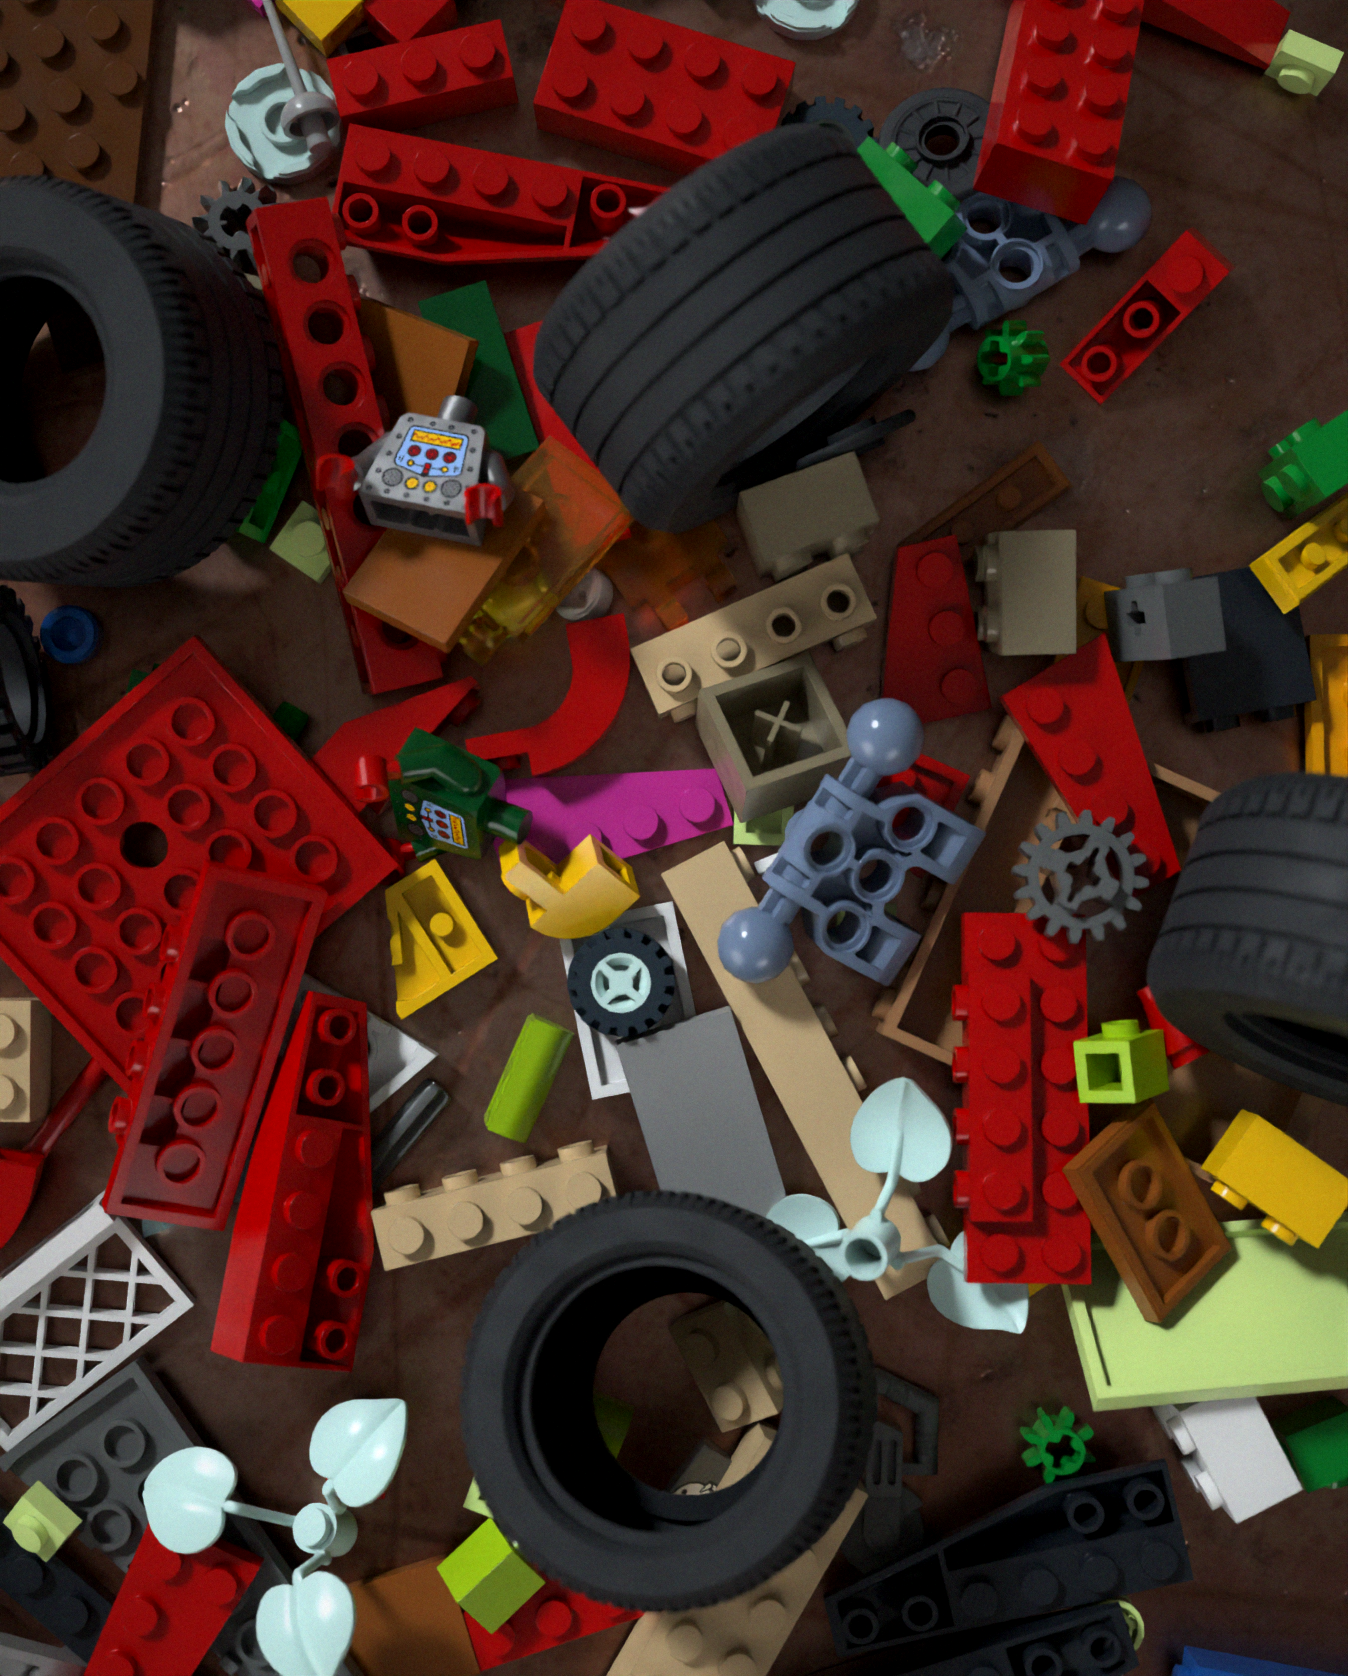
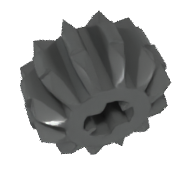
M243 176L237 191H232L226 181L219 179L218 190L222 196L215 200L211 196L200 195V204L208 214L192 217V226L216 243L238 265L243 273L248 274L250 267H253L258 274L249 234L247 235L242 231L234 233L239 225L247 229L245 221L255 208L283 203H276L277 194L267 184L256 191L252 180Z

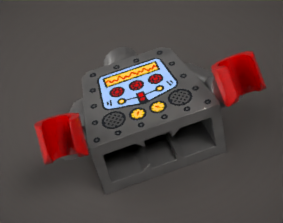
M449 395L443 399L437 418L410 412L402 415L392 432H386L357 456L349 458L341 454H327L319 457L317 460L315 489L322 491L325 488L337 487L338 498L345 501L351 500L353 491L359 489V495L371 524L477 546L482 545L487 518L492 519L494 526L502 527L504 525L503 512L514 498V489L504 458L501 454L492 450L487 430L481 426L474 425L478 413L476 405L458 395Z

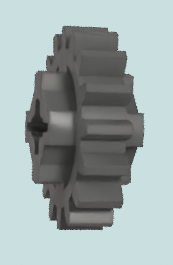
M1083 810L1077 819V824H1071L1065 812L1058 813L1055 816L1056 830L1053 832L1046 825L1039 823L1033 828L1039 843L1035 845L1029 842H1022L1017 849L1023 856L1028 858L1027 864L1016 865L1011 868V874L1018 878H1024L1026 886L1013 893L1014 899H1030L1033 907L1028 910L1024 918L1028 922L1040 916L1048 920L1043 934L1047 937L1053 936L1060 927L1065 928L1069 944L1078 943L1082 930L1086 929L1093 942L1104 940L1103 924L1105 923L1116 931L1123 930L1127 925L1120 912L1122 910L1129 912L1140 911L1142 904L1132 897L1131 894L1133 890L1148 887L1149 884L1148 879L1134 875V868L1141 865L1147 859L1145 854L1129 855L1126 847L1135 838L1133 833L1129 832L1119 838L1115 837L1112 834L1115 819L1111 816L1105 819L1099 827L1092 825L1091 810ZM1065 838H1086L1078 851L1066 854L1059 849L1054 850L1051 848L1054 843ZM1108 851L1118 866L1119 881L1110 877L1105 862ZM1091 855L1086 865L1089 867L1086 877L1093 882V885L1084 886L1068 898L1072 890L1070 885L1073 878L1065 872L1066 868H1075ZM1039 870L1040 873L1048 876L1051 881L1055 895L1050 904L1040 888ZM1092 900L1100 905L1108 906L1103 912L1093 917H1072L1080 903Z

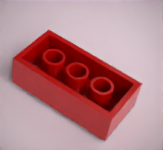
M566 0L533 101L537 129L688 177L707 163L741 143L760 134L780 128L792 91L796 62L600 0Z
M1013 0L1007 19L973 190L1083 225L1087 224L1113 181L1145 0Z

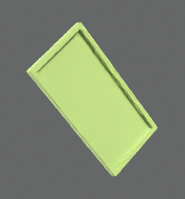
M1348 1212L1342 1213L1319 1248L1299 1238L1291 1247L1260 1225L1264 1219L1219 1222L1232 1249L1160 1323L1144 1320L1098 1234L1091 1233V1284H1061L1094 1411L1348 1388Z

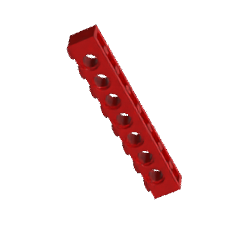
M327 196L255 208L245 222L271 326L274 328V338L278 342L277 350L281 354L280 363L283 366V375L362 694H378L443 678L441 664H445L447 661L446 652L407 632L404 638L397 644L391 642L383 633V620L348 603L342 592L388 527L365 525L356 518L353 512V501L357 494H359V489L353 491V497L349 501L338 498L337 487L325 488L322 491L315 489L317 460L323 455L339 454L338 442L342 435L355 437L360 441L365 450L385 434L384 431L390 428V417L386 401L381 394L375 395L370 371H374L376 366L374 349L367 334H360L355 311L361 309L359 287L353 274L346 275L341 251L346 249V235L342 219L338 213L331 214ZM295 256H307L317 263L321 274L318 283H308L297 276L293 267ZM311 316L324 317L332 324L335 330L333 344H321L311 336L308 328V321ZM326 376H337L347 384L350 392L347 405L334 404L326 397L323 390V382Z

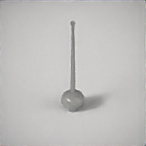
M262 0L295 95L286 103L281 113L283 132L290 139H305L311 154L324 153L332 147L328 131L336 126L340 120L338 108L335 102L327 95L319 92H307L273 1Z

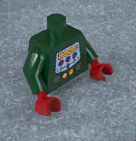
M416 727L413 729L399 753L395 754L394 761L387 762L382 756L369 754L360 758L355 766L354 787L356 799L366 803L378 802L387 798L390 791L398 836L409 840V842L402 844L396 839L382 838L384 843L401 860V863L381 880L379 884L393 885L405 877V861L417 858L419 863L447 852L478 860L485 857L496 837L520 845L526 839L533 820L532 811L507 802L504 772L497 765Z

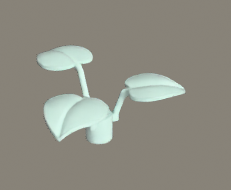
M901 1077L882 1084L868 1096L857 1111L850 1134L851 1150L857 1164L869 1172H888L886 1183L870 1215L859 1220L852 1230L848 1228L840 1229L839 1216L828 1202L809 1194H794L781 1199L772 1207L765 1218L781 1225L795 1234L796 1238L803 1240L815 1251L817 1256L827 1263L833 1270L832 1274L838 1277L841 1283L849 1275L859 1280L870 1281L880 1277L889 1265L896 1270H901L907 1263L938 1257L940 1259L932 1265L928 1272L927 1289L932 1303L942 1315L965 1327L1004 1330L1021 1334L1026 1326L1029 1313L1028 1284L964 1282V1231L956 1237L950 1250L938 1244L906 1252L900 1251L901 1236L899 1230L892 1221L885 1217L886 1209L897 1187L899 1175L913 1182L927 1181L935 1177L946 1166L950 1158L952 1134L942 1111L913 1080Z
M350 1400L334 1406L322 1416L313 1431L309 1454L313 1469L319 1475L328 1478L323 1485L322 1493L329 1505L323 1503L309 1504L297 1516L229 1500L237 1484V1468L226 1455L206 1447L186 1448L169 1455L152 1470L144 1483L142 1496L152 1532L162 1545L174 1552L184 1554L199 1553L213 1545L222 1534L225 1525V1512L291 1527L293 1528L294 1540L298 1547L307 1553L314 1554L312 1558L294 1570L292 1576L293 1585H278L265 1593L257 1613L256 1630L260 1648L272 1667L282 1676H337L341 1663L351 1645L356 1626V1604L349 1586L332 1573H310L320 1565H329L332 1557L342 1556L353 1547L357 1538L358 1526L353 1514L346 1510L347 1505L362 1507L372 1503L381 1496L392 1481L400 1463L407 1437L408 1403L404 1400Z

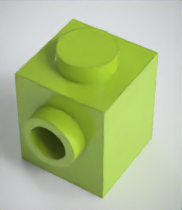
M1116 1020L1101 1023L1102 1033L1073 1041L1080 1103H1137L1169 1091L1163 1029L1139 1030L1138 1020Z
M489 1517L436 1568L457 1604L488 1632L493 1634L546 1582L535 1565L531 1564L517 1550L518 1545L516 1543L512 1544L499 1528L500 1525Z

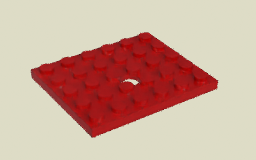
M199 634L193 635L0 806V958L127 1095L133 1077L127 1076L125 1073L127 1054L134 1039L145 1040L150 1019H145L142 1015L144 997L151 982L162 983L168 963L160 960L159 954L162 937L169 924L179 926L183 911L189 912L205 859L322 886L328 892L314 939L401 863V860ZM150 822L158 826L166 835L168 841L167 855L158 866L139 867L126 857L123 850L125 844L124 834L132 824Z

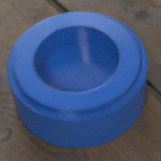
M63 605L53 609L44 618L40 627V641L43 649L51 658L67 665L76 666L85 664L97 656L103 645L104 632L100 621L91 612L79 606Z

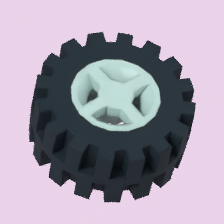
M613 928L592 936L577 950L569 967L567 991L573 1009L584 1023L605 1035L627 1037L648 1030L665 1015L674 996L675 973L667 952L654 938L635 929Z

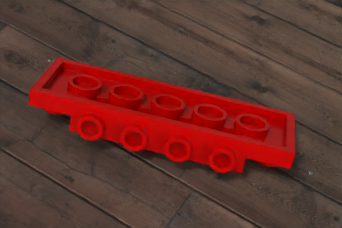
M204 860L189 912L183 911L179 926L169 924L164 931L159 955L161 961L168 963L162 983L151 982L143 1002V1018L150 1019L144 1041L134 1039L130 1045L125 1065L126 1075L133 1077L127 1098L119 1096L115 1098L110 1111L108 1130L110 1133L116 1134L115 1139L118 1150L102 1200L105 1213L224 1232L328 892L322 886L211 860Z
M964 912L961 915L962 985H953L951 1000L953 1021H962V1046L953 1047L952 1077L954 1083H962L963 1108H954L952 1134L954 1145H963V1170H954L953 1202L955 1208H963L964 1282L1091 1284L1090 1219L1062 1170L1089 1144V1103L1079 1102L1073 1041L1088 1037L1086 930H1082L1078 943L1069 944L1065 928L1060 927L1051 937L1043 935L1048 921L1043 916L1028 922L1024 918L1026 913ZM1073 914L1072 917L1086 918V914Z

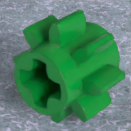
M1004 320L1002 329H986L984 332L986 339L981 343L976 354L978 369L983 376V385L999 384L1000 396L1022 395L1024 387H1040L1042 384L1040 376L1045 372L1048 363L1051 361L1048 347L1043 340L1045 333L1043 331H1027L1026 320Z
M1064 1406L1061 1409L1059 1416L1048 1415L1045 1410L1039 1407L1037 1408L1039 1420L1033 1427L1020 1428L1023 1437L1032 1445V1448L1026 1450L1021 1456L1028 1467L1043 1462L1041 1476L1047 1484L1054 1481L1056 1474L1068 1475L1070 1479L1078 1477L1076 1471L1082 1466L1083 1462L1095 1463L1096 1458L1083 1443L1089 1440L1094 1435V1432L1087 1423H1081L1072 1428L1074 1413L1068 1406ZM1062 1435H1064L1069 1442L1067 1447H1056L1053 1454H1051L1046 1447L1048 1442L1059 1443Z

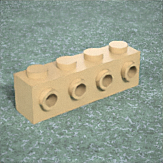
M846 553L630 649V654L658 718L662 719L671 715L674 723H678L696 715L700 689L809 653L813 659L811 652L831 643L836 652L846 649L868 638L865 628L871 626L877 616L850 556Z
M592 1140L582 1141L557 1149L559 1157L536 1162L534 1155H527L500 1163L501 1172L478 1177L476 1169L466 1170L441 1178L443 1183L441 1187L420 1192L419 1184H411L384 1192L385 1201H381L371 1211V1216L385 1271L538 1233L546 1227L552 1228L551 1224L568 1213L575 1215L574 1211L592 1202L599 1204L601 1199L619 1195L620 1192L608 1145L594 1148Z

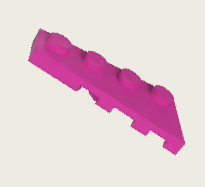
M715 769L504 779L507 802L530 810L533 813L532 825L525 840L556 865L589 834L593 835L621 859H625L734 825L720 778ZM496 837L493 844L500 863L498 847L505 840Z

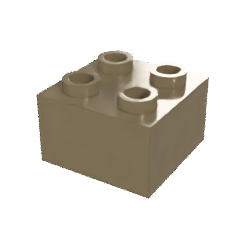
M855 451L739 492L736 518L759 580L773 575L775 583H780L807 571L808 564L827 555L829 560H832L846 553L849 554L850 558L864 551L862 545L869 542V538L880 520Z
M1076 530L1001 531L983 534L984 546H975L974 577L976 582L984 581V605L975 606L974 622L977 631V641H984V652L998 655L1076 654Z
M810 653L699 690L695 726L740 824L812 799L819 789L820 782L825 774H830L838 779L851 758L846 737L847 728Z

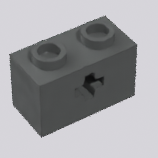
M1192 567L1126 576L1125 589L1104 592L1110 647L1114 662L1176 659L1226 650L1218 576L1193 579Z

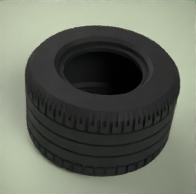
M806 124L787 125L741 143L707 163L659 197L603 246L567 285L544 318L534 344L533 377L539 392L599 469L632 516L646 528L673 534L682 533L696 528L737 506L739 492L778 479L795 467V462L798 459L815 452L826 443V437L843 430L886 393L928 351L948 325L953 312L954 284L945 265L931 250L847 138L831 128Z
M19 175L0 177V580L117 588L151 584L188 570L200 563L201 560L209 557L211 553L219 549L220 545L228 541V537L232 536L236 532V528L243 524L244 518L248 517L251 512L250 508L256 505L257 496H261L263 492L262 485H266L268 481L267 475L272 471L273 466L271 462L275 461L277 456L275 450L279 448L280 444L277 441L278 436L282 434L280 423H283L284 416H281V411L284 410L285 406L282 403V398L285 397V390L282 389L284 385V378L281 377L283 366L279 363L281 354L277 350L278 342L274 338L275 332L274 328L270 325L271 320L265 313V306L260 302L258 293L254 290L252 283L238 265L216 243L212 242L198 230L175 218L80 183L51 176ZM75 296L92 318L102 341L107 368L106 396L98 425L85 448L67 467L45 479L31 456L24 435L20 396L22 378L29 352L40 330L63 303Z
M1285 772L1256 776L1217 795L1203 812L1158 940L1148 963L1147 983L1161 1015L1172 1026L1193 1041L1225 1059L1266 1078L1348 1107V776L1312 772Z
M653 1190L651 1193L649 1191L629 1192L625 1194V1197L619 1194L601 1199L599 1204L592 1202L574 1211L575 1215L572 1213L566 1214L551 1224L552 1228L546 1227L530 1240L531 1245H525L511 1259L512 1264L506 1265L495 1280V1288H490L481 1305L483 1307L482 1312L477 1313L470 1331L473 1335L467 1341L463 1358L466 1359L465 1366H462L460 1387H463L462 1394H459V1414H463V1422H460L463 1442H466L467 1445L465 1454L468 1459V1465L470 1470L474 1471L475 1476L473 1480L479 1494L485 1497L486 1502L484 1504L494 1521H499L501 1524L499 1526L501 1531L512 1544L516 1543L518 1545L517 1550L531 1564H538L537 1569L553 1581L560 1580L561 1586L578 1595L585 1593V1598L600 1604L607 1605L611 1603L613 1608L634 1611L638 1608V1611L641 1613L661 1614L664 1610L667 1613L689 1612L692 1608L700 1610L718 1605L719 1602L725 1603L743 1596L747 1591L751 1592L796 1561L828 1532L830 1526L837 1521L846 1508L847 1501L851 1500L859 1484L858 1479L863 1475L867 1464V1453L871 1450L875 1432L872 1429L873 1424L876 1423L877 1404L874 1396H877V1382L872 1370L875 1369L872 1350H869L867 1345L869 1339L864 1324H861L858 1319L860 1315L853 1300H849L847 1290L839 1278L832 1274L833 1270L803 1240L796 1238L795 1234L781 1225L775 1224L774 1221L716 1198L704 1197L701 1194L683 1191L676 1193L673 1190ZM678 1293H699L713 1296L734 1305L747 1314L760 1327L774 1349L782 1373L784 1390L780 1425L770 1448L762 1460L748 1474L732 1485L711 1493L698 1495H682L662 1491L647 1485L628 1472L617 1461L605 1443L598 1427L593 1402V1385L597 1363L608 1338L615 1328L629 1314L654 1299Z

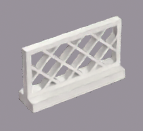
M105 1190L0 1272V1362L1 1353L35 1356L32 1384L0 1381V1394L31 1396L29 1416L16 1427L11 1429L0 1417V1445L6 1452L195 1304L196 1298L125 1216L104 1212L102 1200ZM114 1233H117L132 1251L130 1270L96 1267L98 1246ZM86 1255H88L87 1266L75 1265ZM140 1261L150 1272L139 1271ZM60 1276L86 1278L83 1307L49 1304L51 1283ZM95 1279L129 1282L126 1310L92 1308ZM137 1283L162 1285L175 1302L161 1313L134 1311ZM41 1292L40 1303L28 1302ZM13 1313L39 1315L36 1343L3 1341L5 1319ZM48 1316L82 1319L79 1347L45 1344ZM91 1320L124 1322L123 1343L114 1350L88 1348ZM133 1323L145 1324L132 1335ZM44 1357L78 1359L76 1380L68 1386L41 1384ZM87 1360L98 1361L85 1372ZM40 1397L51 1398L39 1408Z

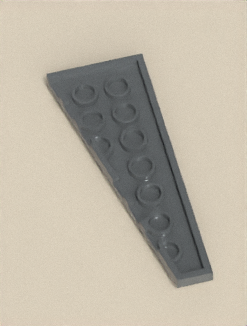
M142 1355L0 1457V1468L3 1472H7L10 1469L30 1488L39 1480L82 1520L76 1528L80 1532L77 1538L91 1551L95 1547L98 1548L127 1574L149 1522L142 1496L147 1477L169 1455L186 1448L206 1446ZM234 1489L229 1500L246 1504L237 1490ZM225 1512V1525L219 1538L261 1556L265 1560L209 1649L221 1659L218 1665L231 1676L235 1672L239 1676H282L272 1667L260 1648L257 1638L256 1621L259 1606L265 1593L278 1585H293V1572L257 1519ZM347 1651L337 1676H364Z

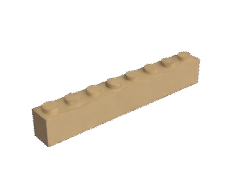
M722 841L663 872L661 876L846 1227L852 1230L859 1220L870 1215L878 1201L888 1172L874 1173L861 1168L857 1164L851 1150L850 1134L852 1123L857 1111L863 1104L857 1092L867 1088L851 1056L840 1061L830 1042V1039L838 1036L839 1033L823 1003L812 1008L802 989L803 986L811 983V980L795 951H793L789 966L776 979L760 984L736 979L724 969L718 955L717 945L722 924L735 911L752 906L758 907L761 902H756L747 885V882L756 878L742 849L739 846L730 851L725 841ZM899 1175L898 1184L886 1209L885 1217L892 1221L899 1230L901 1236L900 1251L906 1252L938 1244L946 1248L951 1246L935 1215L931 1214L923 1218L913 1198L923 1193L918 1182L907 1180ZM933 1257L907 1263L901 1270H896L889 1265L884 1273L874 1280L884 1299L887 1300L927 1279L930 1268L940 1258Z

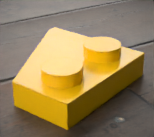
M433 859L385 890L387 918L390 921L391 960L392 965H394L396 980V1011L401 1020L500 958L438 859Z

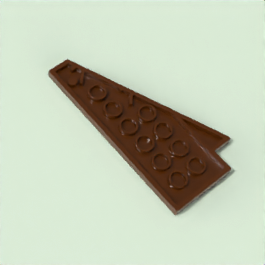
M0 0V177L19 175L57 177L80 183L140 206L160 0ZM73 296L63 303L46 322L62 373L69 380L106 368L105 353L98 330L84 306Z

